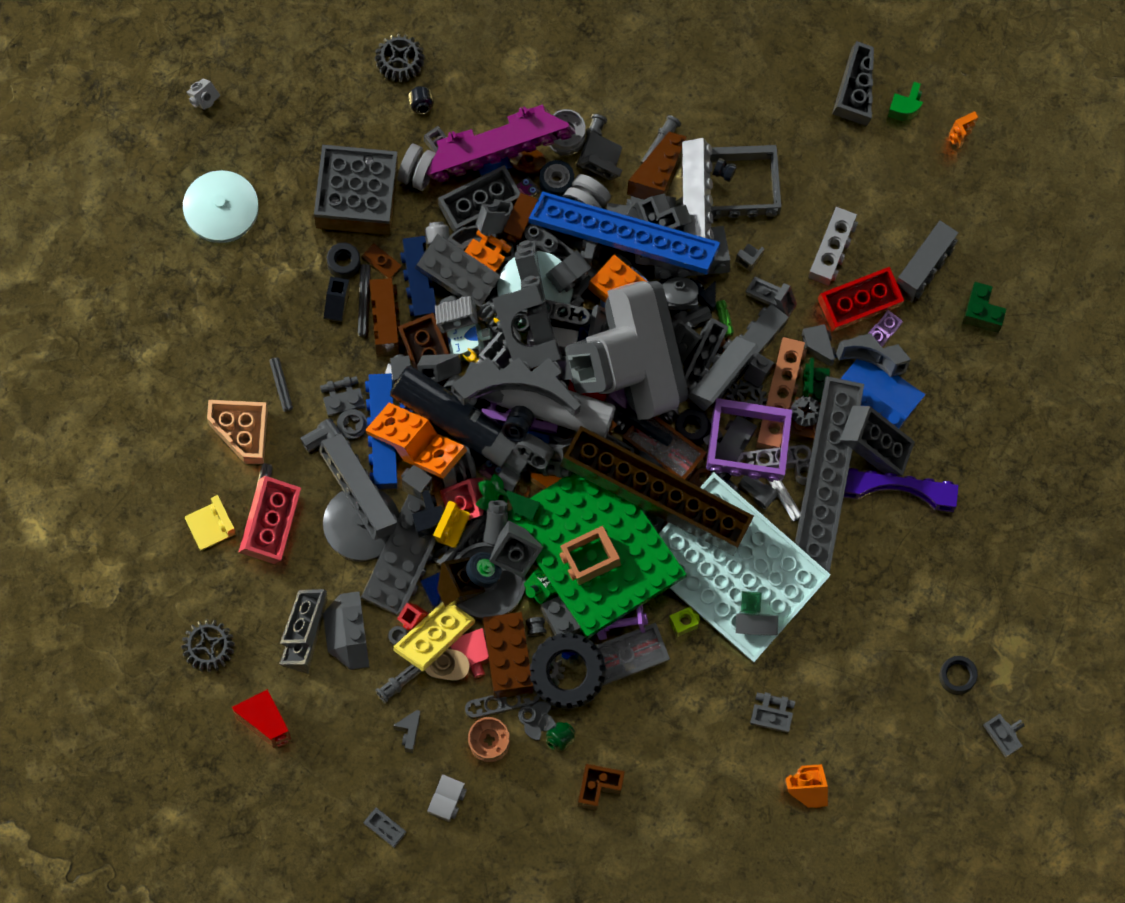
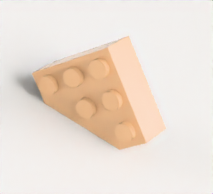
M209 400L207 419L210 427L245 464H263L268 416L267 403Z

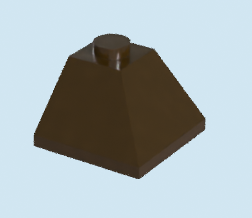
M470 557L441 563L437 591L445 607L458 605L485 592L484 587L474 584L467 575L466 567Z

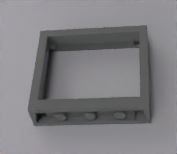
M777 145L712 147L711 162L718 161L719 158L725 161L770 159L773 204L712 206L711 213L713 219L723 216H729L730 218H738L740 216L757 217L758 215L773 217L780 214L781 195Z

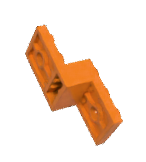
M388 403L365 430L369 436L394 446L403 461L411 465L414 464L418 468L443 479L467 451L464 445L437 434L429 419L392 403Z

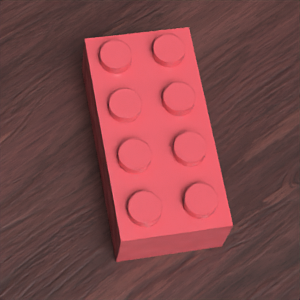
M268 476L259 479L239 553L272 564L281 561L299 498L300 487Z

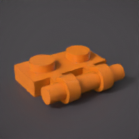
M478 229L476 235L482 239L480 242L472 239L464 252L497 273L505 261V256L500 253L502 250L509 253L512 246L506 244L507 241L499 240L492 236V234L491 236L483 235ZM489 242L495 245V250L487 247L486 244Z

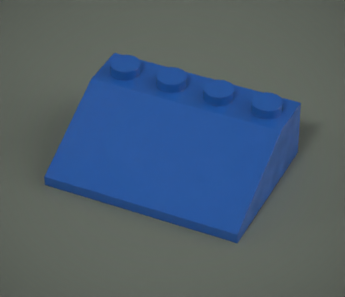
M856 359L841 378L864 384L860 406L872 407L898 429L902 428L926 395L898 375L890 377L878 366L863 360Z

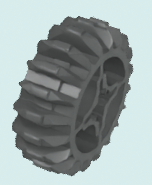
M398 33L397 38L391 35L390 40L384 38V44L379 43V49H376L375 56L376 67L380 69L381 75L385 74L386 79L392 77L394 82L397 78L401 83L403 78L409 81V76L415 78L416 72H421L420 67L424 66L423 60L425 55L422 54L423 48L420 47L419 41L415 42L413 37L408 39L407 34L402 38ZM390 51L391 57L389 58V61L386 62L385 57L387 53ZM413 54L415 57L414 61L409 64L408 59Z
M206 619L205 625H202L201 621H198L199 627L196 628L194 625H191L192 632L186 631L185 633L188 637L182 638V641L186 644H183L181 648L182 650H187L183 653V656L188 657L186 660L188 664L193 662L192 667L194 669L199 666V670L203 672L204 668L207 667V671L211 672V667L214 666L215 670L218 671V664L225 667L226 664L223 660H231V657L227 654H234V650L231 649V647L235 646V643L231 641L234 637L232 634H229V628L223 629V623L217 626V621L213 620L210 625L209 620ZM206 632H214L221 637L211 638ZM201 634V642L192 648L195 639ZM205 638L207 639L208 643L211 645V648H210V649H211V652H212V653H210V652H209V649H207V647L205 646V644H206ZM221 644H224L222 652L216 657L215 650L221 647ZM195 654H207L210 660L200 659Z

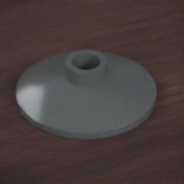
M671 278L662 285L667 303L682 306L690 304L698 296V286L688 278Z

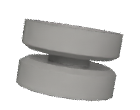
M412 143L400 165L397 181L406 185L412 181L413 188L423 191L431 179L427 175V170L436 153L427 150L423 154V147Z
M582 174L576 176L572 182V187L568 188L563 195L564 198L599 208L605 207L611 200L609 191L601 183Z

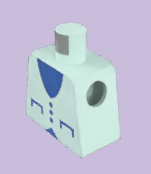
M476 323L448 331L447 337L450 354H459L460 361L466 360L463 354L466 357L471 355L467 348H471L476 354L481 353L484 350L483 341L492 339L491 329L485 328L481 330L480 325Z

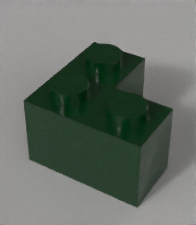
M974 282L962 323L999 333L1003 325L1006 308L988 304L993 286Z

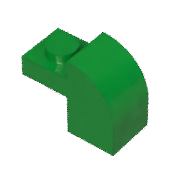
M913 83L909 97L894 94L887 117L899 121H908L915 118L923 104L920 101L922 91L919 88L921 83Z

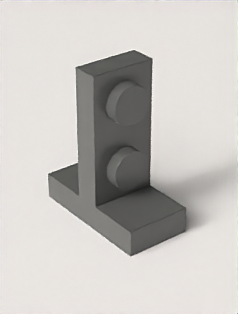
M754 277L745 291L747 296L768 305L773 304L788 317L797 305L791 286L785 283L780 288Z

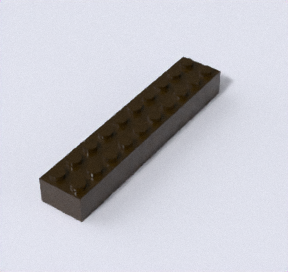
M582 426L578 429L560 465L733 556L754 515Z

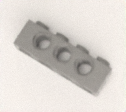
M839 207L835 208L811 267L809 279L828 286L831 280H836L839 272L836 270L838 264L842 265L845 254L842 252L844 248L848 249L852 239L849 237L850 232H855L858 222L855 221L857 214ZM841 228L845 233H839L836 229ZM830 245H837L839 249H832ZM824 261H830L832 265L827 266L824 264Z

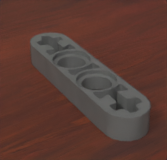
M533 687L532 694L537 695L534 697V700L530 701V698L523 699L524 703L521 704V697L517 695L515 697L518 702L514 706L507 704L506 700L508 697L494 699V695L478 698L466 704L465 713L471 719H478L521 709L524 706H533L539 702L540 695ZM489 701H497L499 704L498 708L490 710L487 707ZM481 702H484L486 712L483 713L482 709H478L477 714L468 711L471 709V705H475V708L482 707Z

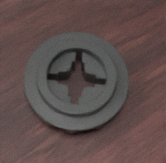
M802 396L795 400L791 407L793 420L801 426L816 424L820 410L818 400H814L811 396ZM809 405V411H812V413H808L804 418V411L801 409H805Z
M356 409L346 410L338 417L337 428L344 437L350 440L359 438L365 434L367 428L366 416ZM349 418L353 423L357 422L355 431L352 427H347L349 425Z

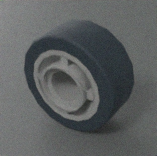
M562 160L549 161L540 171L539 184L541 190L563 197L567 189L572 187L575 174L568 163ZM553 177H560L561 180H560V181H555V180H553L552 178H553Z

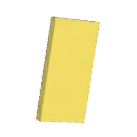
M441 602L393 647V650L421 671H424L475 624V619L457 606L445 607L444 603Z

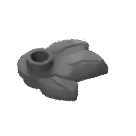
M540 701L533 706H524L520 709L518 713L519 721L524 724L525 733L530 738L540 740L541 731H548L555 725L553 718L547 714L551 709V704ZM526 713H530L532 717L530 719H526L524 715Z

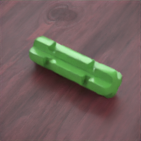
M717 301L716 309L719 320L728 326L725 337L731 336L734 330L733 326H731L726 301Z

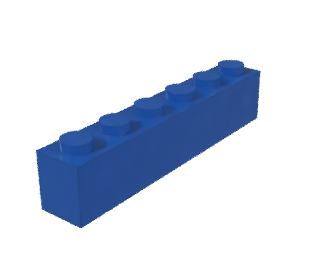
M392 373L369 374V381H365L366 392L370 394V399H366L367 411L370 410L371 417H367V427L388 403L393 404V398L390 396V391L393 387ZM368 436V447H372V454H369V465H373V472H370V480L373 484H376L379 490L398 489L395 447L372 436Z

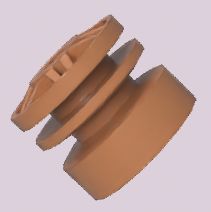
M484 717L477 720L471 726L468 733V743L473 755L479 760L496 762L507 754L510 747V735L506 725L501 720L494 717ZM487 737L495 739L491 746H488V743H484V741H487Z

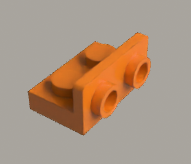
M975 111L955 120L949 138L957 148L962 147L966 137L972 133L979 118Z

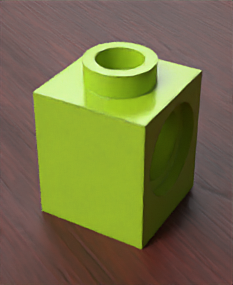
M690 606L670 615L668 621L676 637H679L697 629L700 618L698 613L693 611ZM686 617L691 623L684 625L680 619Z

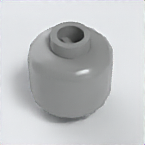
M444 222L429 223V226L425 228L426 244L430 245L437 234L447 240L450 237L449 227L444 225Z

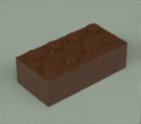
M434 313L398 326L412 366L417 370V365L422 355L450 354L444 334L441 333L436 325V315ZM447 379L437 383L444 387Z
M522 612L483 617L494 699L533 693Z

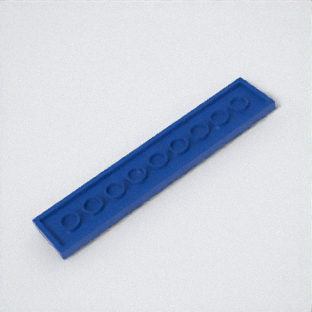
M543 191L529 216L530 224L704 274H708L720 248V242Z

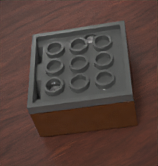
M322 145L314 209L316 228L391 235L398 174L397 151Z

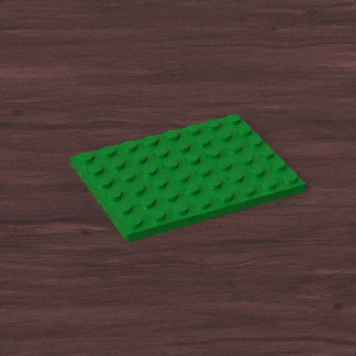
M573 472L571 477L565 476V478L560 479L529 498L541 504L533 522L516 516L513 509L508 512L509 521L525 528L543 546L535 562L587 639L687 577L686 572L640 507ZM603 526L620 558L621 565L578 585L576 579L572 581L568 573L570 569L568 564H563L559 554L562 553L560 546ZM599 539L569 552L579 572L609 559Z

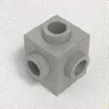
M204 78L192 84L191 89L187 91V94L190 96V103L195 108L199 107L201 109L211 107L214 101L221 96L211 81Z

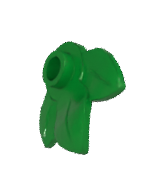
M493 474L491 481L484 480L478 482L483 496L476 502L478 508L487 511L489 502L498 500L499 496L501 501L507 503L508 497L504 491V483L501 477Z

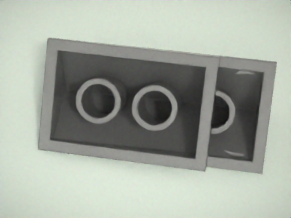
M325 589L298 591L280 644L285 646V650L279 665L309 674L323 613L328 600Z

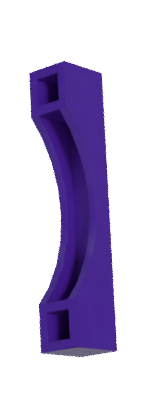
M849 468L844 491L845 498L860 499L875 491L900 490L920 497L934 510L954 512L956 509L958 485L951 481L940 483L929 478L918 480L913 476L896 477L897 475L892 473L882 475L877 474L876 471L859 472L855 468Z

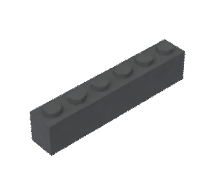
M770 304L768 308L764 307L758 314L759 318L757 321L753 320L746 328L748 331L744 335H739L740 338L755 343L759 347L717 398L723 399L728 389L732 388L733 383H737L743 376L757 353L761 354L788 323L789 317L773 304Z
M342 433L321 441L319 450L321 456L373 540L375 541L393 534L396 529L397 518L393 513L391 514L386 500L382 499L379 494L378 487L372 483L368 471L360 464V459L352 451L350 442L344 438Z

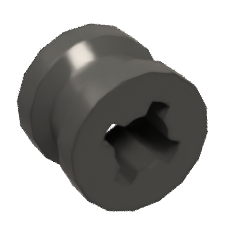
M533 617L525 620L526 626L529 629L527 631L528 637H540L547 634L543 625L545 623L544 617Z

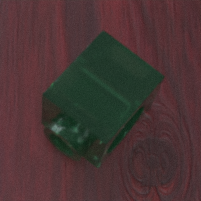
M742 591L740 593L739 613L759 614L761 612L762 593Z

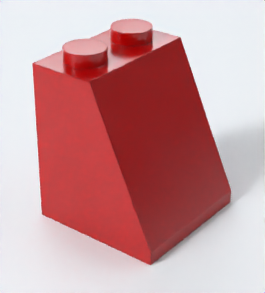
M268 689L232 707L236 719L273 748L276 746L280 748L289 743L288 740L291 739L289 730Z

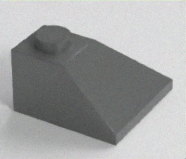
M508 520L498 536L489 562L524 578L542 551L543 546L525 528Z

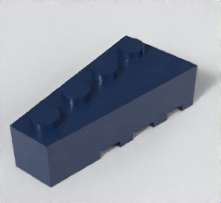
M425 236L404 238V252L400 253L402 264H406V270H403L404 280L409 282L406 293L407 298H411L412 305H409L410 316H414L416 320L431 313L435 314V295L432 280L415 269V266L426 251Z

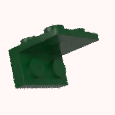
M810 358L809 363H805V370H803V381L805 382L802 396H811L814 400H818L821 403L825 378L827 376L830 377V368H815L814 358Z

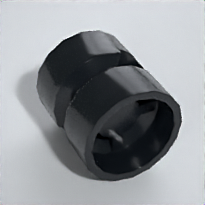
M525 406L513 407L502 427L503 435L513 442L523 441L534 421L533 412Z

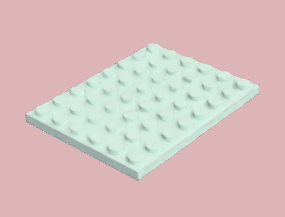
M713 472L700 488L754 515L734 556L668 523L659 535L687 574L686 578L671 586L670 589L754 663L778 635L735 633L736 614L778 615L779 634L829 578L830 574Z

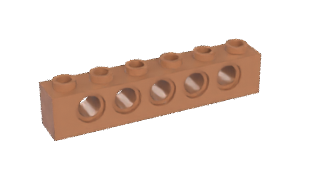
M782 338L766 406L791 410L794 403L791 401L792 395H796L799 385L795 384L796 378L801 377L803 367L799 366L800 361L805 360L807 349H804L805 342ZM793 358L795 363H788L786 359ZM788 375L791 380L785 381L782 376ZM783 392L787 397L780 398L777 394ZM762 419L756 448L763 450L780 448L784 423ZM769 428H776L778 430V433H771L769 431Z

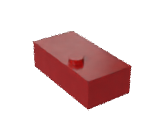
M890 267L825 291L817 298L832 332L899 307L904 302Z

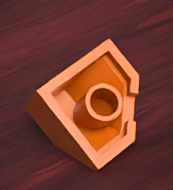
M822 764L801 766L798 769V773L794 776L789 775L786 778L788 793L808 808L828 806V785Z

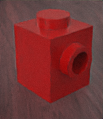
M406 603L397 620L403 623L404 628L411 631L429 613L417 604Z

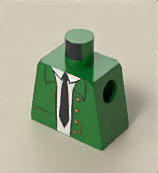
M540 568L535 570L524 583L526 595L529 598L534 597L539 604L558 596Z

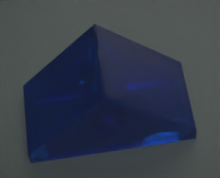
M440 572L421 581V587L433 610L439 605L441 600L437 591Z

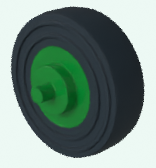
M479 552L473 555L467 563V575L477 586L490 587L501 576L502 568L489 562L490 553Z

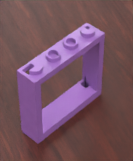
M717 398L713 407L706 469L716 471V473L727 472L732 476L747 475L751 479L766 478L771 482L773 480L782 481L786 470L792 410ZM720 413L783 422L779 468L715 459Z

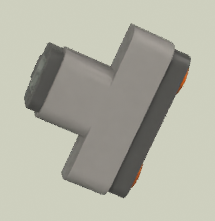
M640 281L608 290L609 297L606 300L605 311L609 330L586 337L584 340L565 347V358L557 360L562 370L561 380L571 379L574 390L579 394L595 392L606 394L624 388L627 402L632 410L637 413L638 420L650 419L676 409L680 403L687 401L689 395L662 284L658 281Z

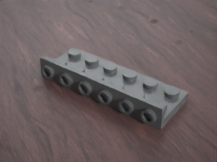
M411 494L407 496L397 517L395 532L389 535L361 596V599L396 616H399L406 603H409L410 597L416 594L419 587L416 583L419 578H423L426 572L424 566L426 561L430 562L434 551H432L434 544L437 545L439 543L433 536L434 533L423 537L418 536L412 514L424 511L426 507L423 500Z

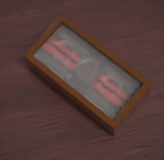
M657 416L645 420L673 437L669 446H665L634 425L623 435L622 441L635 448V454L638 450L646 452L657 460L665 470L686 481H689L707 460V453Z

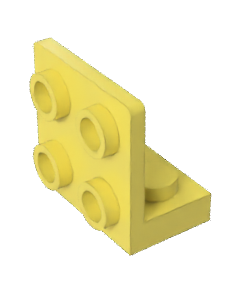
M218 495L211 498L212 504L185 516L189 529L201 551L236 535Z

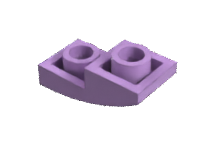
M888 310L869 333L883 347L903 321Z

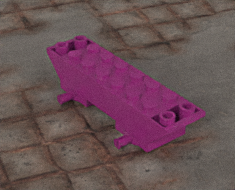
M543 104L529 109L521 107L518 113L507 116L509 124L487 132L477 134L473 129L460 133L449 132L448 137L437 141L439 148L427 170V175L439 183L445 182L451 176L465 175L468 170H480L484 168V165L500 163L501 159L506 157L515 158L519 156L520 152H532L537 149L536 147L552 145L558 139L567 140L576 132L569 123L551 115L550 111Z

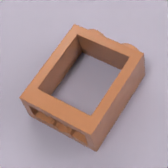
M603 526L560 546L562 551L559 554L563 564H568L570 568L568 573L572 581L576 579L578 585L621 565L620 558ZM599 539L609 559L579 572L569 552Z

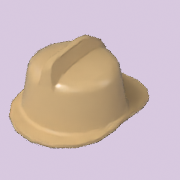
M447 649L425 671L431 677L460 680L468 674L470 665L466 655L462 652Z

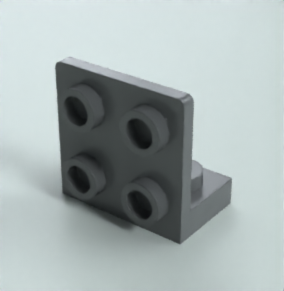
M590 132L579 166L608 180L618 178L622 173V169L617 167L622 146L594 132Z

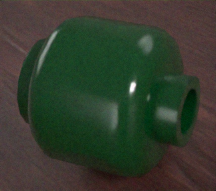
M567 722L556 723L546 732L548 747L557 751L567 749L575 741L574 728Z

